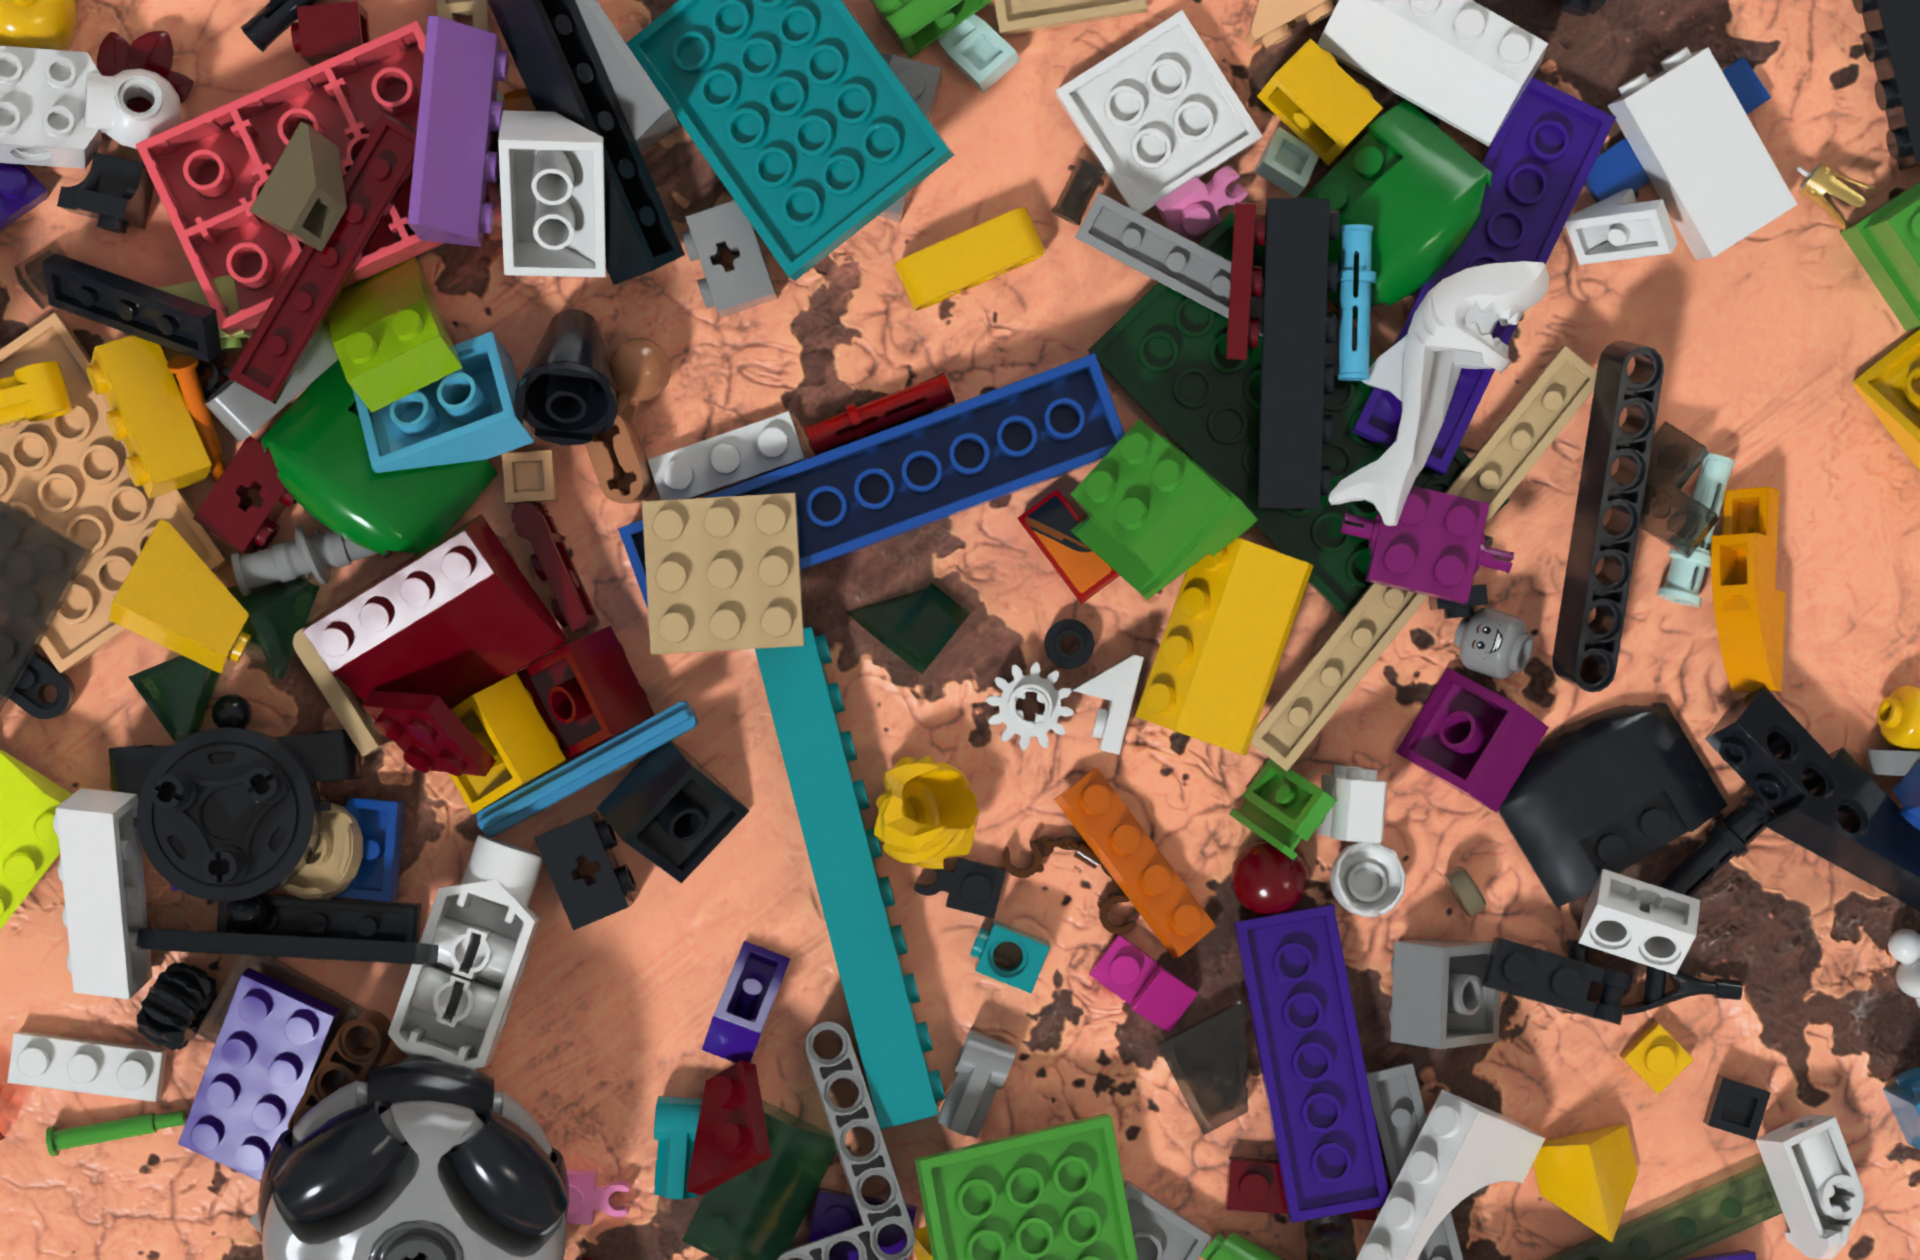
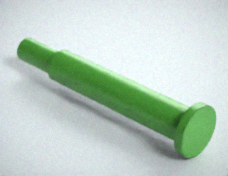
M185 1110L158 1115L149 1113L57 1130L55 1126H51L46 1130L48 1152L54 1157L58 1156L60 1150L157 1133L159 1129L185 1125L187 1121Z

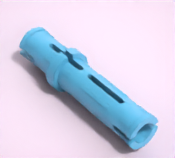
M1349 224L1341 226V271H1338L1337 283L1340 284L1339 374L1337 380L1366 381L1370 380L1371 284L1376 283V272L1371 271L1373 226ZM1355 255L1359 257L1358 297L1356 298L1353 296ZM1354 308L1357 309L1356 351L1352 350V322Z

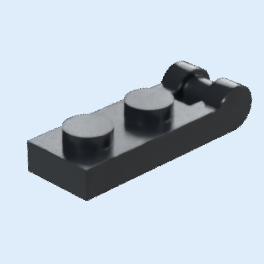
M1497 937L1493 940L1482 986L1603 1022L1621 1025L1624 1010L1619 1008L1623 992L1629 991L1633 976ZM1591 982L1604 985L1600 1003L1586 1000Z

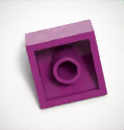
M1447 668L1396 750V753L1460 793L1497 813L1549 727L1520 705Z

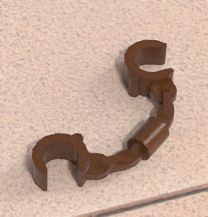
M1048 836L1040 837L1034 841L1030 839L1029 844L1034 853V860L1025 869H1019L1012 865L1009 847H1004L1002 853L1003 864L1011 875L1018 878H1027L1036 872H1043L1042 858L1051 854L1054 847L1076 850L1073 857L1093 869L1100 864L1105 874L1112 879L1108 885V897L1097 900L1099 919L1103 927L1110 933L1120 935L1132 931L1137 925L1135 920L1122 925H1114L1108 921L1107 912L1111 905L1130 900L1085 840H1082L1079 844L1077 840L1069 837H1060L1056 840H1052Z

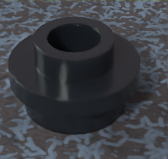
M1064 619L1056 622L1049 628L1045 636L1044 648L1047 657L1052 663L1061 668L1074 669L1082 666L1090 659L1094 650V638L1090 629L1084 623L1074 619ZM1066 634L1076 636L1079 641L1078 649L1072 654L1064 653L1060 648V640Z

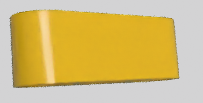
M1024 206L906 256L896 262L894 267L913 310L918 311L1026 265L1045 255L1046 251L1028 209Z

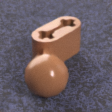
M645 338L627 340L619 345L610 357L609 366L618 396V413L613 426L619 427L620 432L613 436L614 445L601 440V435L605 433V429L594 434L591 442L585 443L604 495L611 501L622 504L640 503L652 492L653 476L633 419L641 401L651 400L661 394L668 385L671 375L670 359L664 348L655 341ZM623 470L625 473H634L636 475L637 481L630 484L631 493L627 489H619L617 482L624 478Z

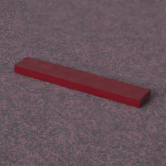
M382 113L343 179L347 209L326 246L320 252L305 244L230 371L228 378L276 405L411 175L414 163L416 130L388 114Z

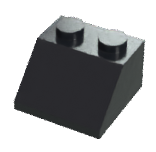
M672 740L649 752L596 808L622 841L680 883L684 882L749 812L747 807L708 770Z

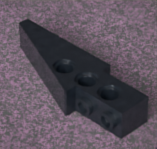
M1765 686L1734 702L1705 740L1774 812L1765 823L1766 827L1920 911V830L1900 814L1899 811L1901 809L1843 747L1828 754Z

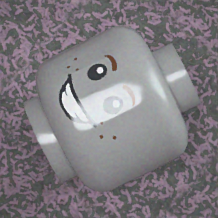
M1481 608L1470 619L1464 618L1460 622L1456 630L1454 644L1460 647V660L1467 669L1496 679H1507L1514 672L1521 673L1525 669L1533 651L1534 638L1528 634V627L1523 619L1492 608Z

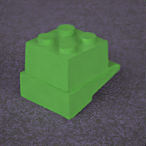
M1919 181L1840 232L1905 331L1920 327Z
M1140 419L1070 494L1089 516L1070 531L1147 600L1207 554L1213 557L1251 528L1258 520L1237 496L1165 436H1159Z

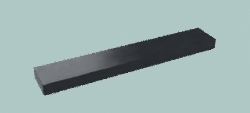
M139 928L137 946H141L140 949L433 966L438 961L439 945L414 942Z

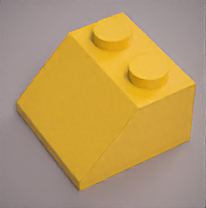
M517 673L473 694L451 709L496 760L486 776L466 774L454 776L449 774L472 815L540 777L566 760L559 748L556 737L549 731L534 704L532 695L524 687Z

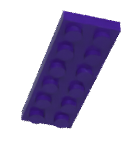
M1334 904L1233 922L1289 1222L1295 1223L1383 1207L1389 1195Z

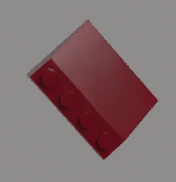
M482 514L323 611L303 630L330 671L363 701L366 700L372 690L438 695L450 709H453L473 694L505 679L567 640Z

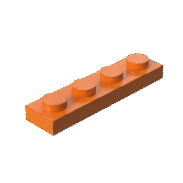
M1097 767L1088 771L1054 798L1055 802L1173 959L1182 956L1216 927Z

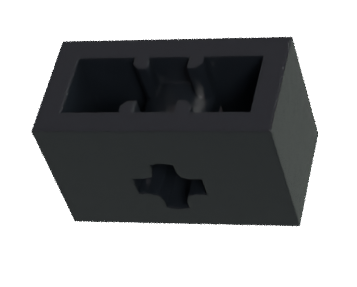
M596 811L534 837L573 931L626 909L634 903L631 894L637 892V886L633 875L626 864L619 866L612 850L613 847L618 846L614 830L605 819H599ZM583 855L586 856L589 862L598 861L601 869L594 874L595 882H593L590 875L581 876L578 871V867L584 864Z

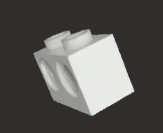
M1602 869L1584 906L1578 943L1676 975L1696 938L1701 900Z

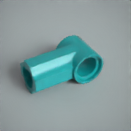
M658 1096L654 1121V1140L658 1141L654 1195L663 1196L668 1199L697 1198L698 1194L687 1192L686 1184L702 1099Z

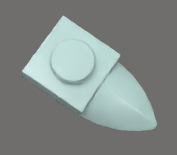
M975 14L938 39L940 45L948 54L950 62L982 93L988 90L1020 61L1017 51L991 26Z

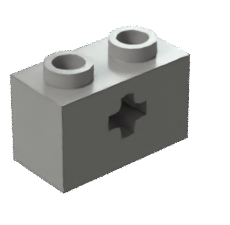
M735 200L685 217L689 230L682 232L681 236L690 261L700 259L705 278L699 279L697 282L707 309L716 306L719 315L725 317L778 299L755 229ZM729 248L733 255L740 254V257L733 260L735 269L726 272L721 264L715 265V262L721 260L720 250Z

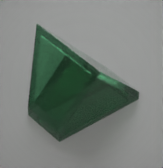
M299 576L296 580L286 583L278 581L253 588L252 595L245 597L242 595L238 585L227 588L249 614L244 632L252 635L245 652L254 666L275 678L283 680L294 652V634L304 628L320 586Z
M932 582L925 589L845 612L920 674L925 672L970 615L969 611Z
M181 655L131 675L128 678L171 738L178 742L187 736L200 732L220 673Z

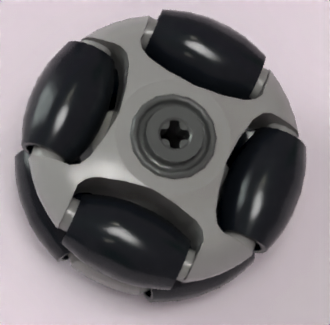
M416 1060L382 1065L368 1070L367 1082L355 1080L339 1088L309 1110L292 1129H288L280 1134L265 1164L259 1188L258 1219L263 1238V1260H563L566 1243V1220L569 1207V1181L561 1152L551 1146L543 1129L521 1104L502 1090L500 1092L494 1091V1078L471 1068L448 1062Z

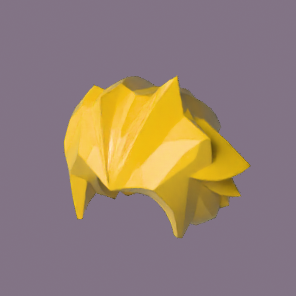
M927 755L919 760L911 756H905L897 762L895 767L882 772L885 790L877 798L875 804L879 814L876 818L874 835L884 843V851L890 857L901 863H911L929 869H944L945 858L969 854L980 811L976 807L977 795L967 787L970 786L969 781L961 771L950 764L934 762L931 756Z

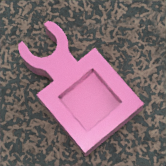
M1225 166L1219 169L1206 185L1196 176L1154 204L1167 228L1193 241L1222 222L1217 210L1225 205H1234L1235 202L1239 203L1248 193L1238 182L1226 190L1228 184L1240 176L1231 166Z
M567 1170L569 1181L567 1224L592 1225L595 1221V1210H602L612 1217H624L629 1213L630 1207H618L613 1204L611 1194L615 1191L629 1192L631 1189L630 1183L614 1181L607 1186H596L597 1171Z

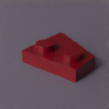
M741 1060L706 1080L686 1184L687 1192L703 1195L772 1157L756 1064Z

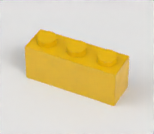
M131 335L95 346L91 365L87 366V375L95 394H104L111 410L106 412V418L116 441L123 439L130 457L126 458V466L132 482L136 487L143 485L148 499L206 480L212 464L173 373L168 370V362L161 345Z

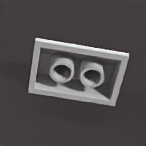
M503 110L498 148L504 275L606 278L604 137L556 112Z

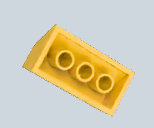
M1236 538L1213 557L1207 554L1190 567L1184 576L1135 717L1246 756L1314 565L1253 542Z

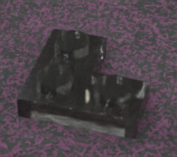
M1664 421L1653 437L1639 527L1689 559L1719 520L1716 512L1681 491V488L1709 452L1705 445L1667 421Z

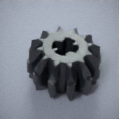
M174 962L169 965L165 972L158 975L154 985L149 987L146 998L141 1002L142 1009L137 1015L138 1032L146 1036L148 1041L159 1047L164 1046L172 1051L184 1048L191 1039L196 1037L200 1027L205 1025L208 1014L213 1010L212 1004L217 998L216 980L209 977L207 972L194 965L191 967L183 962Z

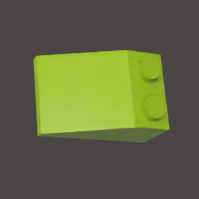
M416 256L344 288L328 314L332 343L346 380L371 413L463 368Z

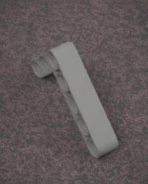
M830 1021L821 1022L814 1026L806 1036L804 1050L861 1224L781 1253L776 1260H789L791 1258L829 1260L830 1249L840 1241H848L854 1245L857 1250V1260H904L914 1249L916 1241L915 1232L850 1036L846 1029L838 1023ZM826 1031L834 1033L841 1041L839 1055L829 1060L820 1058L813 1048V1041L816 1035ZM845 1079L854 1084L857 1090V1097L852 1106L840 1108L832 1103L829 1097V1089L836 1080ZM854 1127L865 1128L870 1132L873 1139L872 1149L862 1157L852 1155L848 1152L845 1145L846 1135ZM872 1175L881 1176L886 1180L889 1187L888 1197L879 1205L868 1204L861 1193L863 1182ZM889 1224L898 1225L905 1235L903 1247L893 1254L884 1253L877 1241L880 1230Z

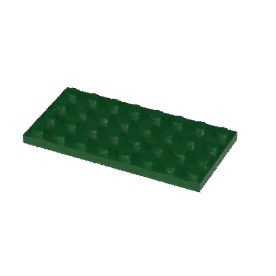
M1233 211L1199 243L1204 248L1231 262L1235 214ZM1254 245L1253 266H1262V278L1264 279L1265 245ZM1158 282L1087 352L1089 354L1095 353L1099 365L1187 456L1245 504L1258 519L1254 526L1280 553L1314 565L1308 583L1344 618L1371 585V582L1365 581L1371 556L1368 544L1369 539L1344 533L1340 534V527L1343 524L1341 522L1345 512L1374 520L1378 510L1374 504L1366 500L1331 505L1328 501L1329 496H1320V509L1258 508L1257 484L1262 336L1258 335V348L1247 349V360L1226 359L1228 318ZM1371 355L1369 367L1376 361ZM1334 375L1333 395H1324L1323 415H1332L1331 446L1322 445L1321 465L1330 466L1331 468L1330 492L1341 480L1378 460L1387 450L1351 432L1373 387L1362 381L1337 380L1336 375ZM1458 447L1443 476L1423 467L1416 477L1413 486L1445 493L1471 459ZM1508 498L1498 509V511L1501 510L1510 501Z

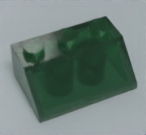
M762 1100L772 1157L705 1193L682 1241L719 1260H776L781 1253L789 1249L837 1151L831 1133Z

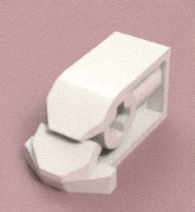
M1806 1114L1757 1138L1755 1141L1789 1227L1788 1230L1784 1231L1787 1241L1808 1258L1832 1259L1836 1257L1848 1242L1850 1229L1862 1212L1864 1193L1836 1117Z

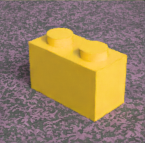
M1311 38L1273 75L1257 95L1328 166L1383 109L1374 100L1373 95L1365 86L1357 83L1337 64L1334 56L1327 50L1320 48Z

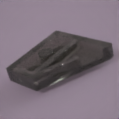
M1241 999L1156 1043L1203 1135L1248 1112V1088L1246 1086L1247 1048L1245 1045L1247 1008Z

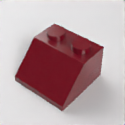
M611 625L566 644L517 673L524 687L532 695L534 704L549 731L556 737L559 748L566 760L655 715L648 702L647 695L640 686L626 658L624 648L618 641Z

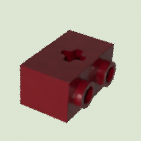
M249 436L245 439L193 517V520L241 552L254 553L258 548L265 550L271 544L280 529V525L276 521L286 506L292 509L298 502L278 479V469L274 464L270 451L268 450L264 453L261 439ZM251 488L260 490L259 496L264 500L261 507L252 505L253 500L247 495Z

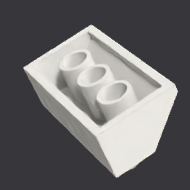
M1339 0L1317 43L1320 48L1330 52L1339 62L1488 147L1541 65L1549 44L1473 0Z

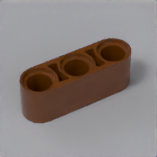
M366 1010L354 1016L339 1029L290 1117L288 1129H292L321 1100L338 1090L332 1082V1070L343 1071L349 1077L350 1083L355 1080L367 1082L368 1070L378 1067L391 1044L392 1039L388 1035L391 1025L389 1018L381 1012ZM357 1026H364L372 1031L375 1039L373 1048L364 1047L357 1041L355 1035Z

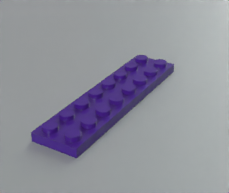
M1532 77L1481 162L1484 167L1493 173L1491 188L1486 185L1483 201L1480 206L1482 214L1476 226L1454 257L1434 277L1421 286L1393 345L1408 334L1415 311L1428 291L1443 279L1466 268L1492 263L1531 261L1544 262L1546 265L1616 117ZM1498 320L1491 336L1493 339L1499 337L1507 345L1516 325L1502 326ZM1494 368L1461 369L1443 425L1424 465L1425 468L1441 476L1446 473L1495 371ZM1373 387L1351 432L1388 449L1396 438L1402 415L1401 401L1391 392Z

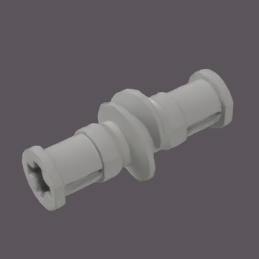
M301 524L295 526V541L271 546V548L243 556L241 553L231 554V563L238 587L245 597L252 595L253 588L278 581L286 583L296 580L302 575H305V578L310 580L312 573L320 584H328L331 579V567H344L351 565L354 560L380 553L359 546L332 530L321 533L319 529H316L314 536L309 537ZM386 550L385 555L382 554L384 558L392 555V552Z

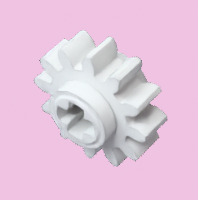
M1034 662L1030 668V674L1024 676L1019 666L1016 664L1012 665L1011 674L1014 679L1008 683L1001 677L994 679L998 688L1003 690L1001 696L992 695L986 697L988 704L999 706V713L993 714L988 719L989 724L997 725L1004 722L1006 728L1001 734V740L1003 742L1008 741L1012 738L1013 734L1020 735L1019 745L1021 750L1028 748L1030 737H1037L1040 745L1043 748H1047L1049 742L1046 733L1049 730H1053L1059 735L1066 733L1064 727L1057 722L1059 716L1069 717L1074 715V711L1067 706H1061L1060 701L1072 693L1071 688L1064 687L1056 690L1053 684L1058 680L1059 672L1055 670L1049 673L1045 679L1039 676L1041 669L1038 662ZM1025 692H1035L1036 700L1044 703L1042 714L1034 712L1033 720L1023 719V711L1017 709L1015 705L1018 698L1025 699Z

